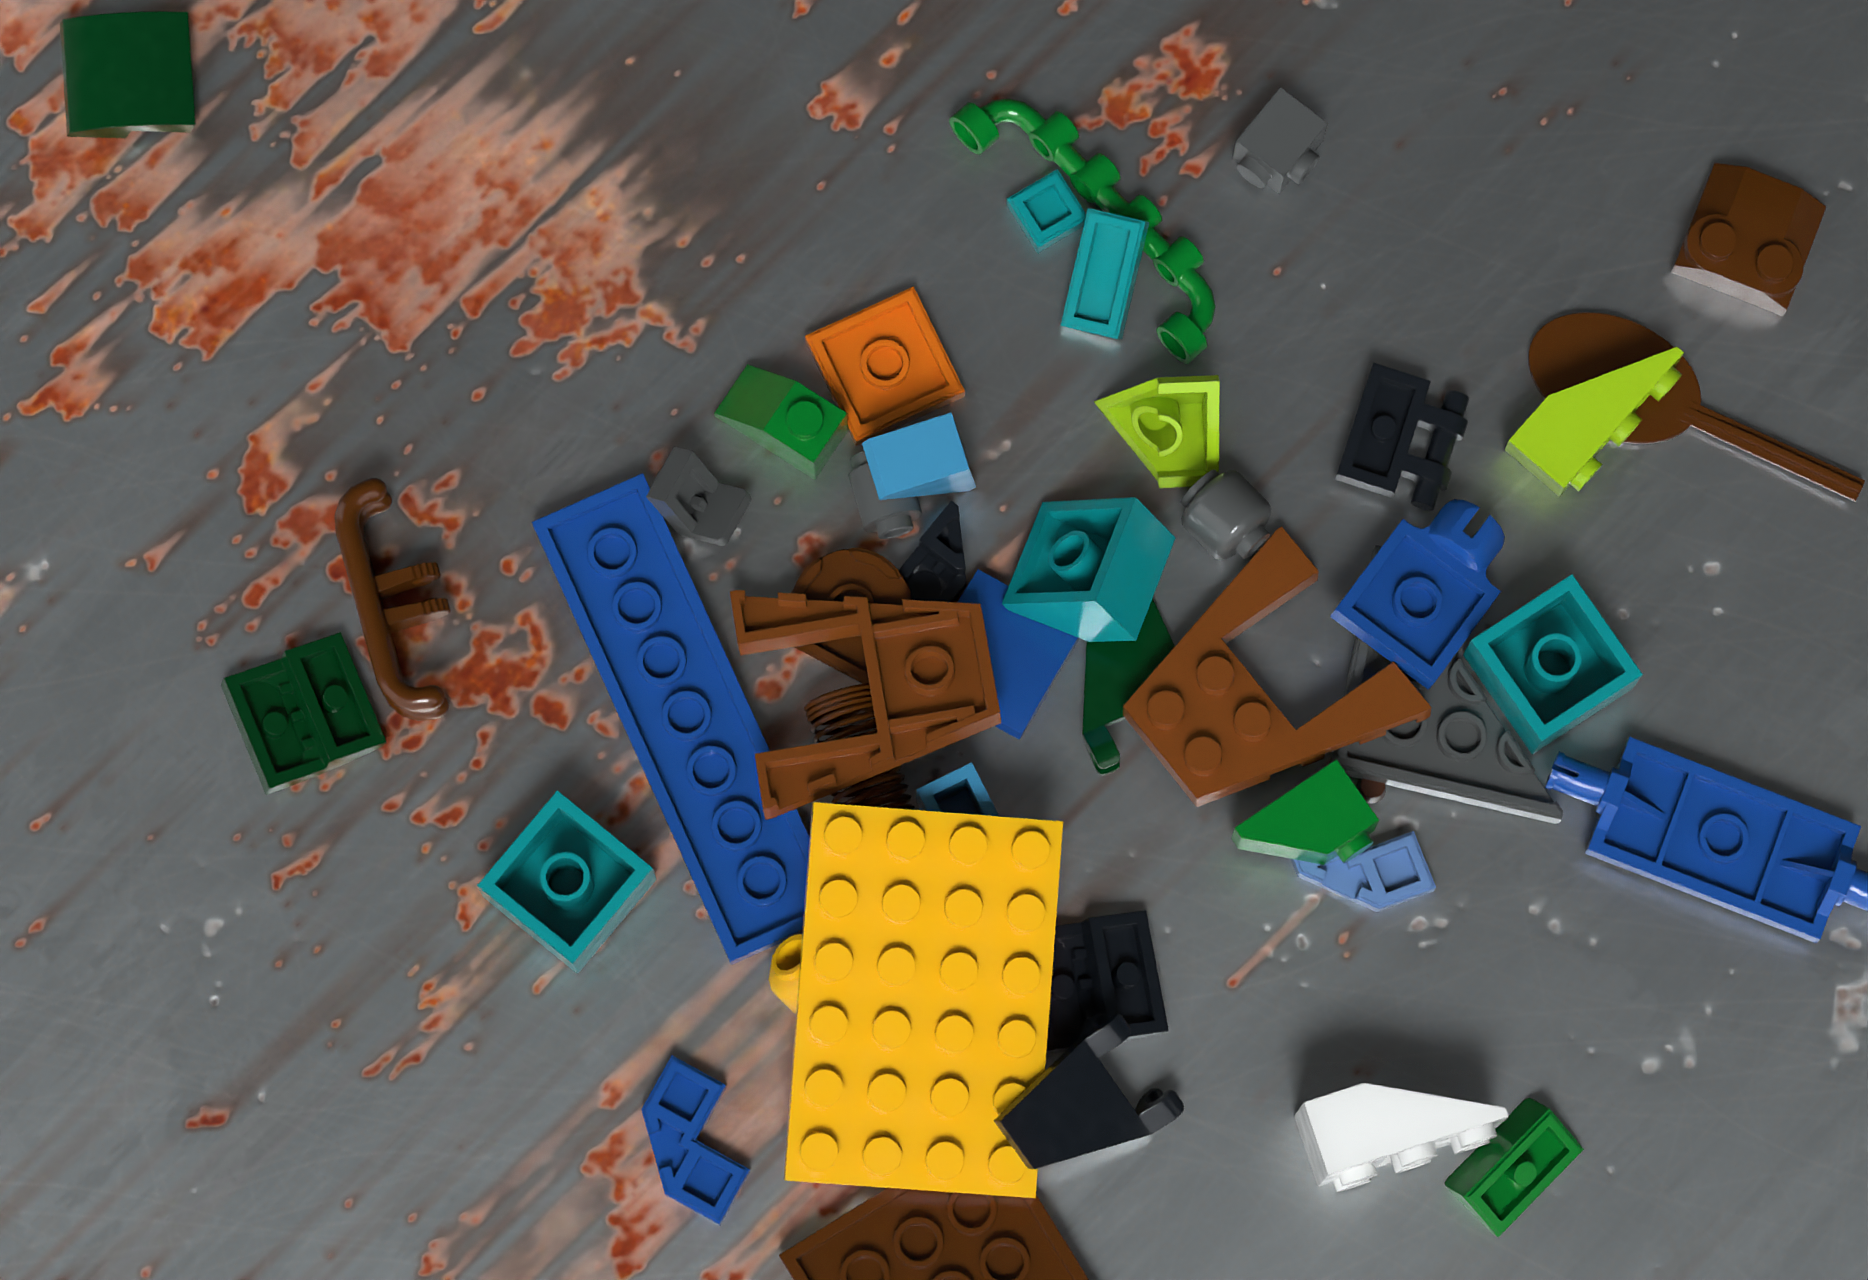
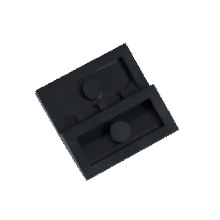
M1146 910L1090 917L1080 923L1056 926L1046 1054L1066 1051L1079 1039L1088 1021L1101 1012H1106L1110 1017L1114 1014H1121L1131 1029V1035L1125 1041L1163 1034L1169 1031Z

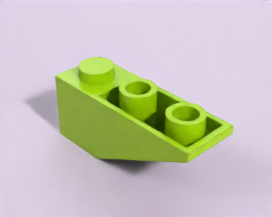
M1675 347L1548 395L1508 440L1505 451L1558 497L1570 485L1579 492L1603 465L1595 458L1610 440L1619 447L1641 423L1643 419L1635 411L1649 395L1659 402L1683 374L1675 366L1679 363L1684 352L1680 348Z

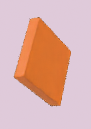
M914 286L805 335V342L836 406L847 413L848 431L856 446L861 445L869 438L885 434L965 397V390Z

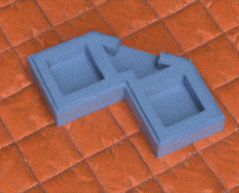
M1414 831L1371 846L1346 863H1343L1339 856H1336L1325 865L1291 859L1297 877L1375 912L1428 894L1436 889Z

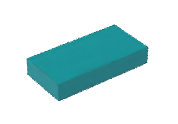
M1087 209L1061 326L1122 340L1149 222L1095 209Z

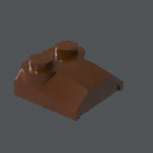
M1715 163L1671 272L1783 316L1802 277L1804 265L1826 206L1804 189L1745 166Z

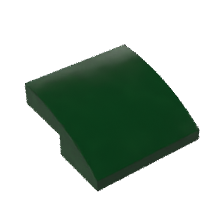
M122 12L62 19L60 22L67 137L127 138L131 131L190 133L196 124L188 12Z
M341 632L286 650L281 659L225 677L221 683L224 695L266 795L340 767L386 744V739Z

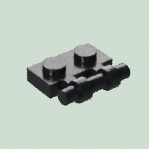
M1373 362L1335 480L1393 498L1400 476L1417 483L1411 504L1423 510L1433 511L1439 492L1447 490L1452 471L1447 467L1455 442L1463 439L1468 425V420L1464 418L1469 397L1464 393L1448 390L1446 391L1441 409L1425 404L1424 401L1431 383L1430 380ZM1416 426L1433 433L1425 459L1408 454Z

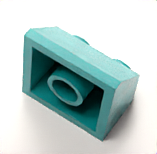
M1136 497L1042 502L1002 605L1008 611L1088 642L1136 641L1176 537Z

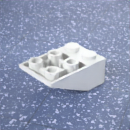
M1362 1083L1306 1101L1294 1115L1317 1186L1333 1182L1336 1192L1348 1190L1372 1181L1371 1177L1378 1175L1376 1168L1392 1163L1395 1173L1431 1162L1430 1158L1437 1156V1148L1451 1144L1454 1154L1490 1143L1489 1139L1497 1136L1495 1129L1509 1117L1505 1107Z

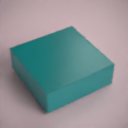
M1058 169L1006 200L1007 207L1037 254L1084 227L1086 213Z

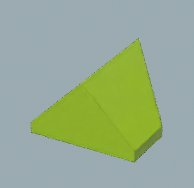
M1219 375L1157 377L1094 401L1158 481L1159 488L1192 487L1209 471L1215 469L1219 473Z

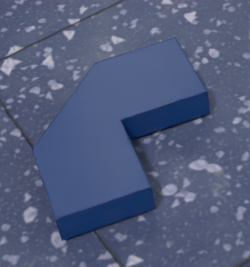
M672 1055L641 1109L664 1193L670 1199L721 1226L751 1172L745 1166L698 1141L727 1086Z

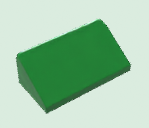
M1532 1098L1523 1100L1509 1117L1495 1129L1497 1136L1489 1139L1490 1143L1478 1147L1444 1183L1447 1189L1498 1238L1584 1150L1550 1108Z

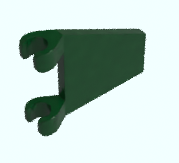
M1153 598L1136 641H1087L1082 738L1094 768L1100 776L1107 775L1120 768V753L1106 727L1126 719L1123 716L1124 704L1175 647Z

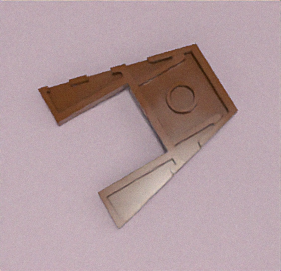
M1282 526L1272 534L1123 706V716L1196 807L1270 780L1271 775L1298 764L1304 767L1325 759V754L1355 742H1358L1359 745L1385 736L1389 729L1413 720L1418 723L1426 720L1431 715L1432 707L1395 662H1392L1304 725L1295 729L1226 645L1318 581V569Z
M744 590L730 591L740 656L861 636L877 733L756 753L755 760L765 820L775 818L1001 724L1000 708L981 604L902 599L903 605L868 603L867 597L844 596V602L807 600L806 594L778 592V598L746 596Z

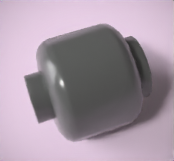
M1215 469L1209 471L1187 491L1180 502L1185 507L1181 518L1182 525L1217 560L1230 558L1237 553L1243 559H1247L1270 536V533L1264 526L1270 518L1271 506L1237 471L1230 470L1221 474Z

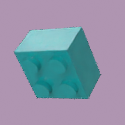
M1573 574L1473 638L1463 654L1532 755L1632 690L1643 675Z
M557 790L479 882L477 887L486 900L578 974L657 879L653 868Z

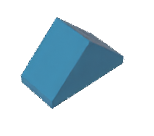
M952 412L869 438L862 443L879 500L968 492L976 488Z

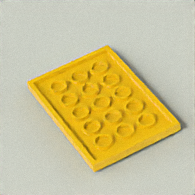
M812 803L783 1178L785 1181L1036 1198L1038 1168L1028 1169L994 1120L1045 1071L1063 821Z

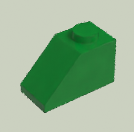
M748 364L714 412L715 417L814 480L848 432V419L845 411L795 380Z
M1336 759L1236 826L1231 839L1237 848L1322 865L1339 856L1341 861L1346 863L1374 843L1369 834L1375 831L1379 819Z

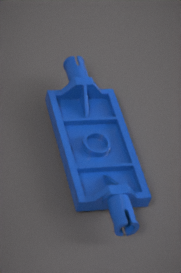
M1629 737L1626 741L1617 767H1612L1610 772L1566 756L1563 752L1559 751L1557 753L1545 788L1559 791L1595 805V812L1599 813L1585 854L1814 943L1821 939L1834 905L1840 907L1845 902L1868 911V872L1856 868L1857 861L1852 860L1853 848L1861 829L1860 825L1632 737Z

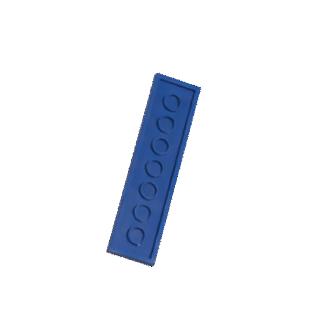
M642 473L532 522V525L728 960L733 965L782 943L790 936L802 934L810 837L797 809L765 820L755 754L770 751L667 524L663 516L646 497L650 487Z

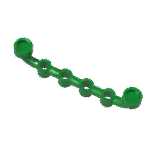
M1007 98L993 100L981 108L974 103L968 102L951 116L949 123L957 138L965 147L978 155L982 154L999 139L996 125L1005 122L1016 124L1029 136L1032 146L1044 159L1050 162L1054 161L1070 177L1073 187L1086 201L1096 203L1104 212L1149 222L1143 252L1153 261L1159 275L1170 285L1178 286L1188 296L1192 305L1188 316L1180 312H1174L1157 327V335L1170 354L1184 364L1191 363L1207 348V341L1203 334L1213 321L1216 307L1211 288L1196 271L1204 263L1202 254L1187 238L1180 236L1170 245L1154 229L1162 222L1159 210L1148 198L1141 194L1128 202L1113 187L1120 181L1121 177L1115 165L1105 155L1096 153L1087 161L1072 146L1079 139V133L1074 124L1063 113L1055 111L1045 119L1027 103Z

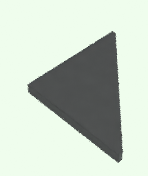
M1375 546L1372 551L1371 560L1382 546ZM1356 636L1344 696L1391 664L1389 660ZM1456 656L1452 658L1429 690L1403 672L1432 707L1429 718L1418 723L1413 720L1387 730L1385 736L1359 745L1358 742L1332 751L1330 763L1337 759L1350 777L1381 782L1393 787L1553 824H1558L1562 820V808L1557 801L1554 802L1545 790L1534 773L1535 768L1510 731L1504 729L1487 704V697L1462 660H1458Z

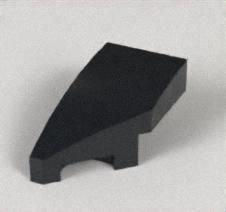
M952 500L919 539V546L899 569L904 576V581L906 579L909 584L913 600L954 602L966 587V567L959 507Z

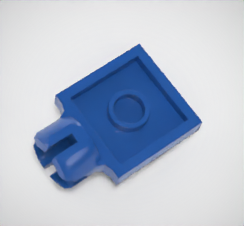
M1454 499L1447 502L1429 526L1423 529L1415 527L1402 519L1330 615L1332 619L1391 663L1395 662L1403 672L1428 690L1436 682L1501 593L1487 579L1486 569L1502 549L1505 535L1500 525L1491 515L1488 516L1472 538L1464 533L1463 530L1480 508L1465 500Z

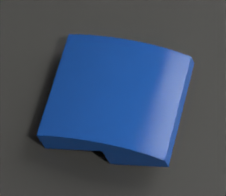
M978 569L957 603L981 604L1001 715V724L995 727L1020 740L1080 638L1008 611L1002 605L1009 586Z

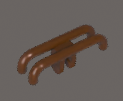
M366 479L350 487L341 497L334 520L337 540L375 678L389 706L401 716L416 721L439 719L445 716L449 710V703L444 697L443 690L435 685L415 688L405 683L391 633L447 616L451 612L448 599L430 598L419 603L384 609L382 601L412 588L431 584L440 578L441 574L438 563L424 562L375 576L364 536V527L371 517L383 513L391 507L392 497L387 492L385 482L381 479Z

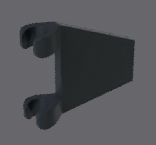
M1101 1012L1093 1016L1084 1027L1079 1039L994 1120L1028 1169H1037L1152 1135L1174 1121L1184 1111L1183 1102L1175 1091L1168 1090L1163 1093L1159 1088L1147 1091L1141 1097L1134 1110L1099 1060L1101 1056L1122 1044L1131 1035L1130 1026L1121 1014H1114L1110 1017L1106 1012Z

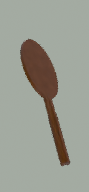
M1573 313L1548 322L1536 333L1529 348L1528 365L1535 386L1543 398L1546 399L1550 394L1675 347L1652 330L1633 321L1602 313ZM1683 356L1675 366L1683 375L1659 402L1649 395L1635 411L1643 420L1623 442L1641 445L1665 442L1681 435L1689 427H1693L1853 502H1856L1865 483V480L1700 405L1701 392L1698 380Z

